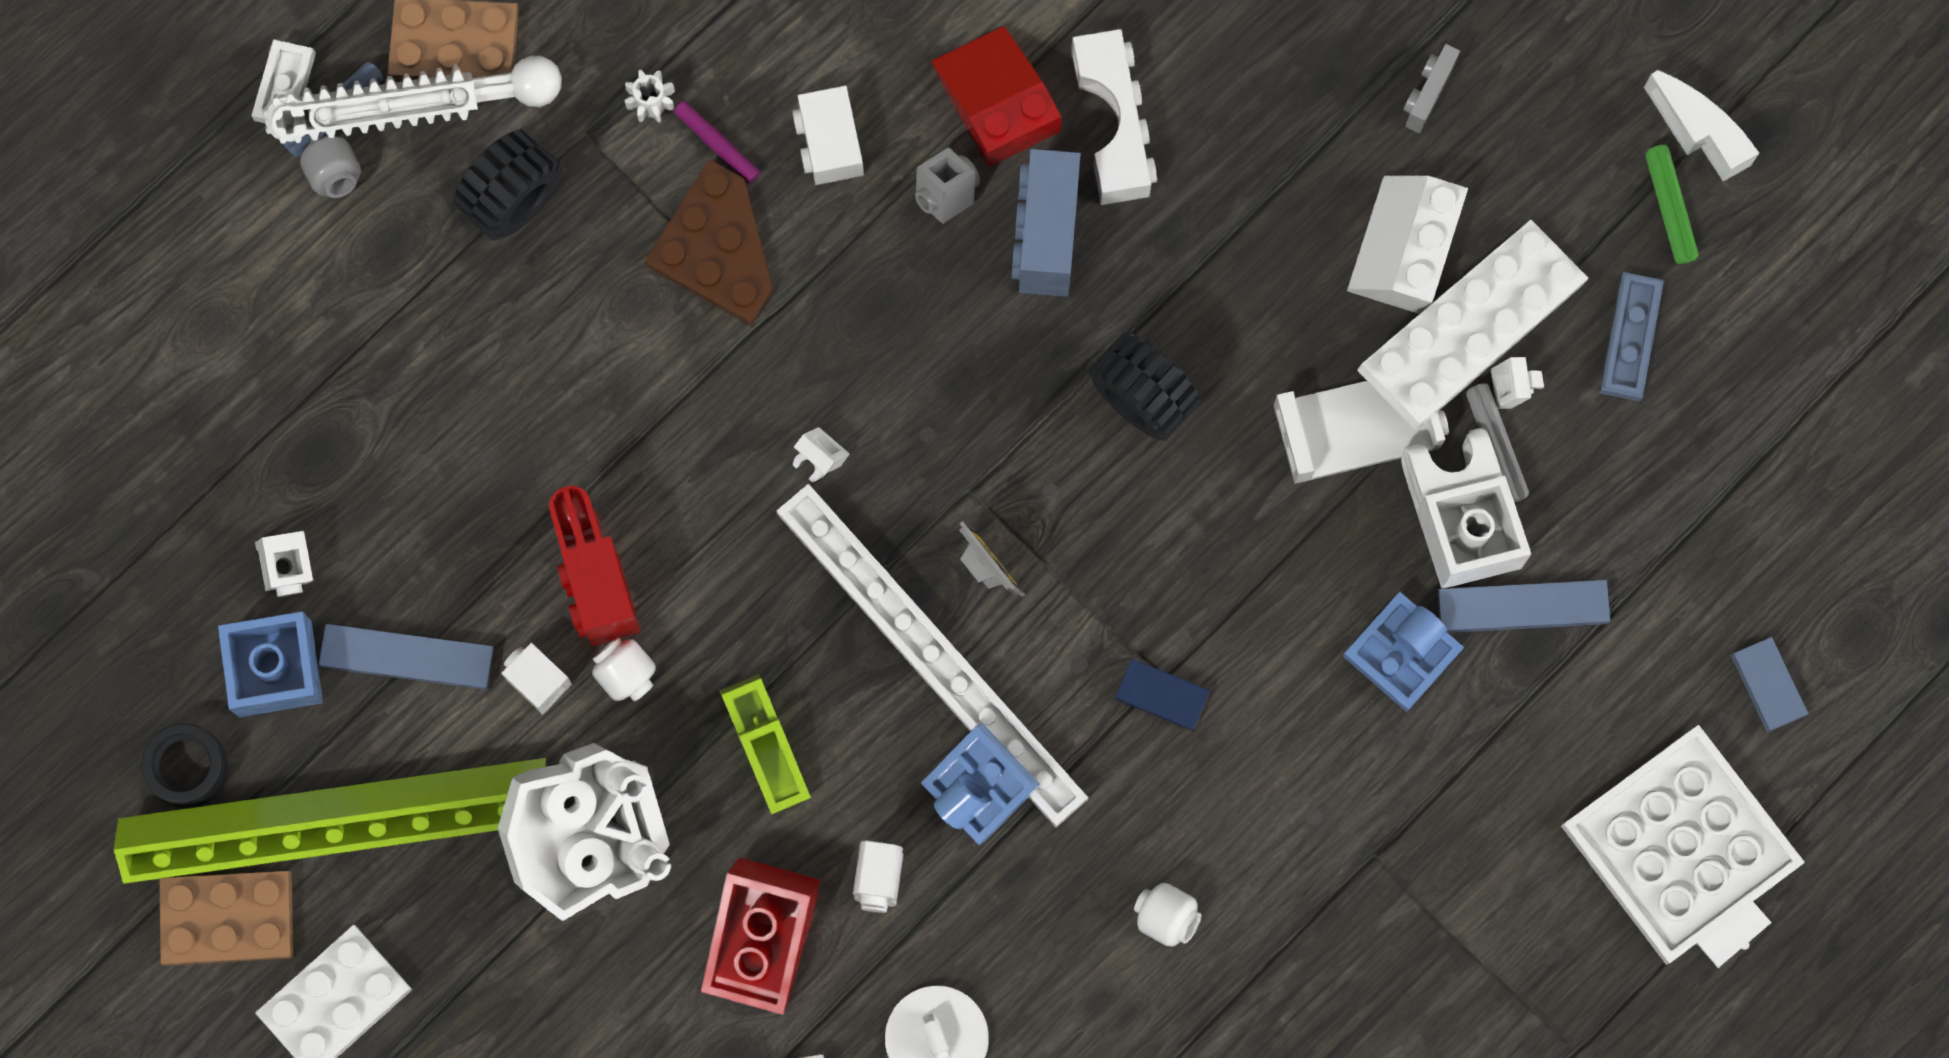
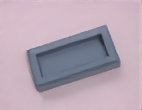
M1772 637L1731 655L1767 733L1808 715L1806 707Z

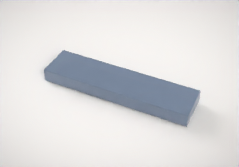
M1607 580L1438 589L1437 591L1439 619L1447 628V633L1601 625L1611 622Z
M326 624L319 666L326 669L488 690L495 648L480 644Z

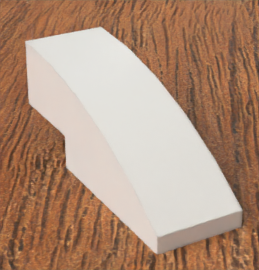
M1658 70L1650 75L1644 89L1687 155L1702 148L1722 181L1752 165L1759 152L1745 133L1723 110L1700 92L1668 74Z

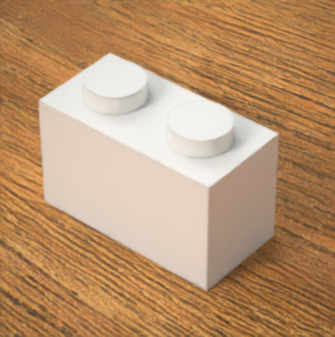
M847 86L798 95L799 109L792 110L797 135L805 133L808 148L800 149L804 172H813L815 185L864 176L863 162Z

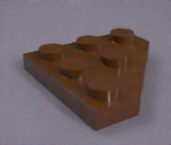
M709 159L648 255L645 265L752 327L773 294L768 268L745 180Z

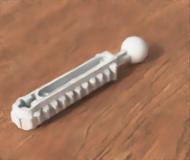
M529 56L520 60L514 66L511 73L472 78L471 72L462 73L459 66L453 64L451 75H445L440 67L436 69L435 77L431 78L427 76L425 71H420L418 80H412L409 74L406 73L403 76L402 82L396 83L392 76H387L386 84L379 85L377 80L372 78L369 87H362L359 81H354L353 89L346 90L342 83H338L336 91L329 92L327 87L323 85L320 88V93L315 95L312 94L309 88H304L303 96L301 97L295 95L292 90H289L287 94H274L267 107L263 108L266 124L265 130L267 134H272L275 138L279 139L280 143L285 144L286 141L301 143V139L305 134H309L312 140L315 141L318 139L319 132L326 131L329 138H334L335 131L338 129H342L346 136L351 135L352 127H359L362 133H367L369 125L376 124L379 131H383L386 122H392L397 129L401 127L402 120L409 119L412 126H417L418 118L425 117L428 123L431 124L434 122L435 115H442L445 121H450L451 113L458 112L462 120H467L468 111L478 109L477 102L515 97L520 103L529 107H542L551 103L557 97L561 89L562 77L558 67L551 60L543 56ZM306 109L309 111V120L305 118L304 110ZM291 110V114L294 117L293 124L285 125V121L282 118L283 111Z

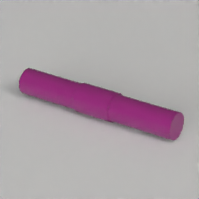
M682 101L675 108L674 114L749 184L758 179L761 171L686 101Z

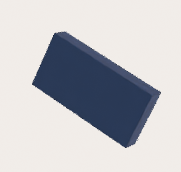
M1131 659L1115 700L1194 732L1210 690Z

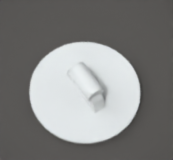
M945 986L924 987L904 997L892 1011L885 1032V1045L889 1058H985L989 1042L987 1023L977 1004L964 993Z

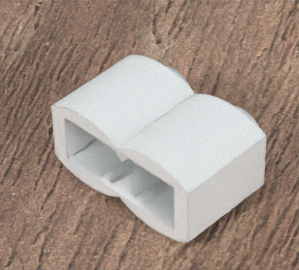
M870 841L860 842L853 895L854 900L862 905V910L887 913V906H896L903 860L902 847Z

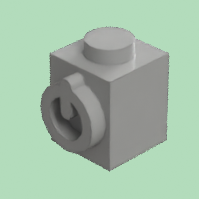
M949 147L917 167L915 197L918 205L924 212L931 213L944 224L974 204L975 188L980 184L978 171L968 158L962 155L958 156Z

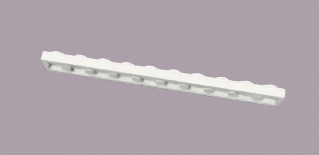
M809 484L777 510V515L971 732L976 725L983 723L1041 784L1029 798L1055 828L1088 800L1086 794Z

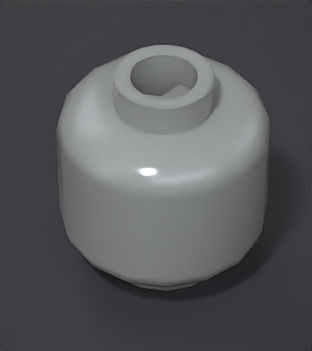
M319 136L317 140H312L300 158L301 169L311 188L318 195L332 198L345 196L355 188L361 175V167L350 144L341 137L334 136V138H329V136Z

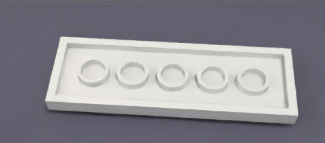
M1530 220L1365 360L1357 371L1416 431L1581 288L1589 278Z

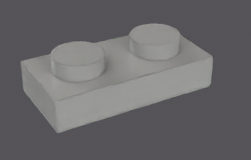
M1445 44L1439 56L1431 54L1421 76L1427 78L1422 91L1414 88L1404 107V111L1410 113L1405 127L1420 134L1457 61L1460 50Z

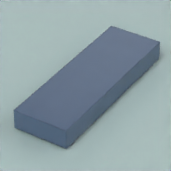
M1627 272L1621 274L1599 393L1639 402L1643 398L1664 280Z

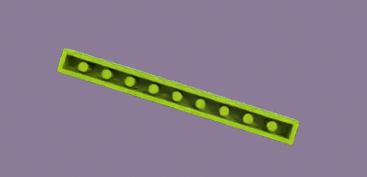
M546 758L118 818L114 853L123 884L498 831V825L512 778L529 770L547 767Z

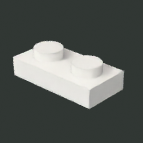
M273 39L251 115L254 121L265 123L263 108L267 107L274 94H287L289 90H292L295 95L303 96L316 55L313 48ZM291 110L283 111L282 118L285 121V125L293 124L294 117L291 114Z

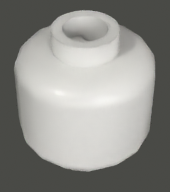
M618 637L593 658L596 663L592 671L593 677L615 701L624 700L630 696L635 702L654 686L649 679L654 674L656 665L633 639H627L622 642Z
M1160 883L1151 891L1145 889L1138 897L1134 907V911L1139 913L1137 919L1139 930L1169 947L1176 946L1180 942L1187 943L1196 932L1201 920V913L1197 912L1198 905L1196 899L1167 883Z

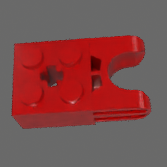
M566 486L558 489L550 498L549 511L564 563L557 565L560 580L568 598L574 596L576 602L575 604L568 605L575 630L578 631L580 638L587 636L592 647L613 641L618 637L624 638L640 633L641 630L618 552L611 536L604 538L598 516L588 494L577 486Z

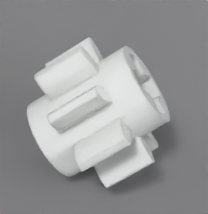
M640 70L638 71L639 78L635 83H625L627 92L634 95L625 100L627 110L638 109L637 117L639 122H642L645 117H654L657 122H661L660 114L665 109L674 110L673 101L666 97L675 92L673 83L663 85L662 74L659 70L654 76L645 75ZM652 91L656 92L657 97L650 96ZM642 95L650 97L647 101H643Z

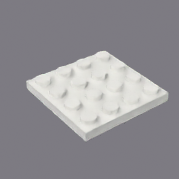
M1699 725L1561 826L1666 965L1805 863Z

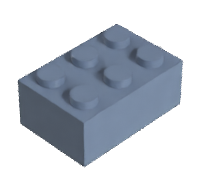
M1030 149L1029 163L1021 162L1018 200H1026V203L1018 202L1015 239L1023 240V243L1014 242L1012 279L1020 280L1019 293L1069 296L1081 153Z

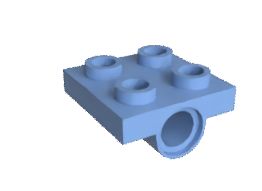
M1399 592L1350 646L1343 657L1407 712L1464 647L1447 633L1445 625L1432 612L1422 606L1417 607Z
M983 723L976 725L921 783L936 799L934 807L940 817L950 826L956 829H964L978 845L986 842L1041 785Z

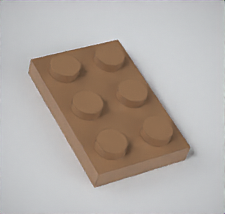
M394 0L388 76H392L394 80L402 81L404 74L408 73L412 80H418L420 71H425L427 76L431 78L435 77L436 69L440 67L445 75H451L453 64H457L462 73L471 72L472 78L511 73L515 61L518 5L516 3L460 0Z
M290 871L160 878L161 965L172 966L292 959V873Z

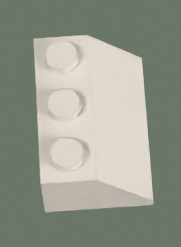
M1384 176L1347 291L1421 314L1433 302L1468 188L1431 176Z

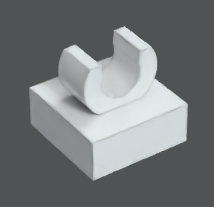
M1510 357L1491 368L1497 409H1511L1530 399L1531 394L1534 393L1533 389L1544 388L1542 371H1527L1526 357Z
M818 427L803 434L794 446L800 454L795 457L793 466L797 469L803 466L807 460L812 462L815 466V471L809 480L813 483L823 478L827 473L841 467L850 454Z

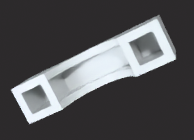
M1121 29L1073 37L1071 52L1078 88L1097 94L1106 100L1114 110L1119 125L1113 140L1105 148L1095 153L1093 167L1100 204L1105 205L1149 197L1151 183L1157 182L1154 159H1146L1144 144H1149V132L1146 119H1138L1136 106L1142 105V97L1138 80L1131 81L1129 67L1134 66L1131 42L1124 43Z

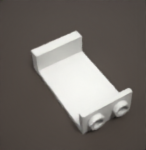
M1368 381L1295 398L1294 392L1291 391L1277 395L1274 402L1275 413L1295 484L1402 458L1404 447L1413 444L1424 445L1428 452L1438 450L1445 441L1444 435L1449 434L1448 423L1443 410L1438 411L1415 431Z

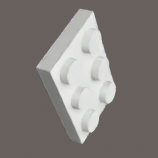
M353 925L255 1013L294 1058H337L413 989L357 926Z

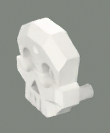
M592 743L563 754L558 765L529 770L512 778L498 825V831L514 883L560 920H566L607 894L618 899L647 887L650 879L658 881L668 875L671 864L666 862L669 858L664 853L670 844L646 766L636 761L623 759ZM574 796L573 805L570 808L564 809V801L568 797ZM614 815L617 823L610 822ZM587 855H592L591 863L586 867H582L583 858Z

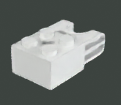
M1482 428L1470 430L1462 445L1465 469L1459 472L1450 473L1436 466L1424 445L1413 444L1405 446L1401 458L1403 472L1441 589L1522 569L1531 555L1505 476H1502L1487 431ZM1467 528H1469V530H1470V532H1471L1472 534H1478V533H1479L1480 537H1475V536L1471 535V534L1467 531Z

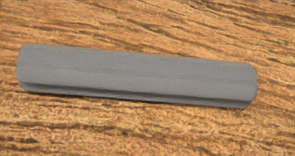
M1486 383L1475 385L1468 389L1466 396L1478 428L1486 430L1490 437L1502 476H1505L1514 503L1521 501L1529 495V490L1491 390Z

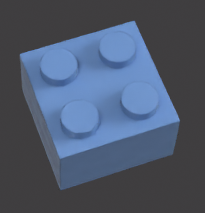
M304 612L218 626L229 710L236 716L244 717L323 703L312 621Z

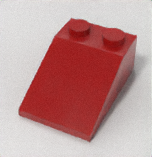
M1005 26L931 61L987 168L1060 133L1062 116L1043 81Z
M739 857L726 876L701 992L784 1015L811 925L821 880Z

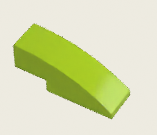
M757 674L719 690L771 815L811 798L760 675Z

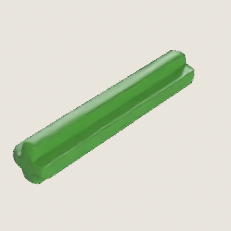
M1667 145L1651 147L1645 156L1675 262L1677 264L1692 262L1696 260L1699 253L1669 147Z

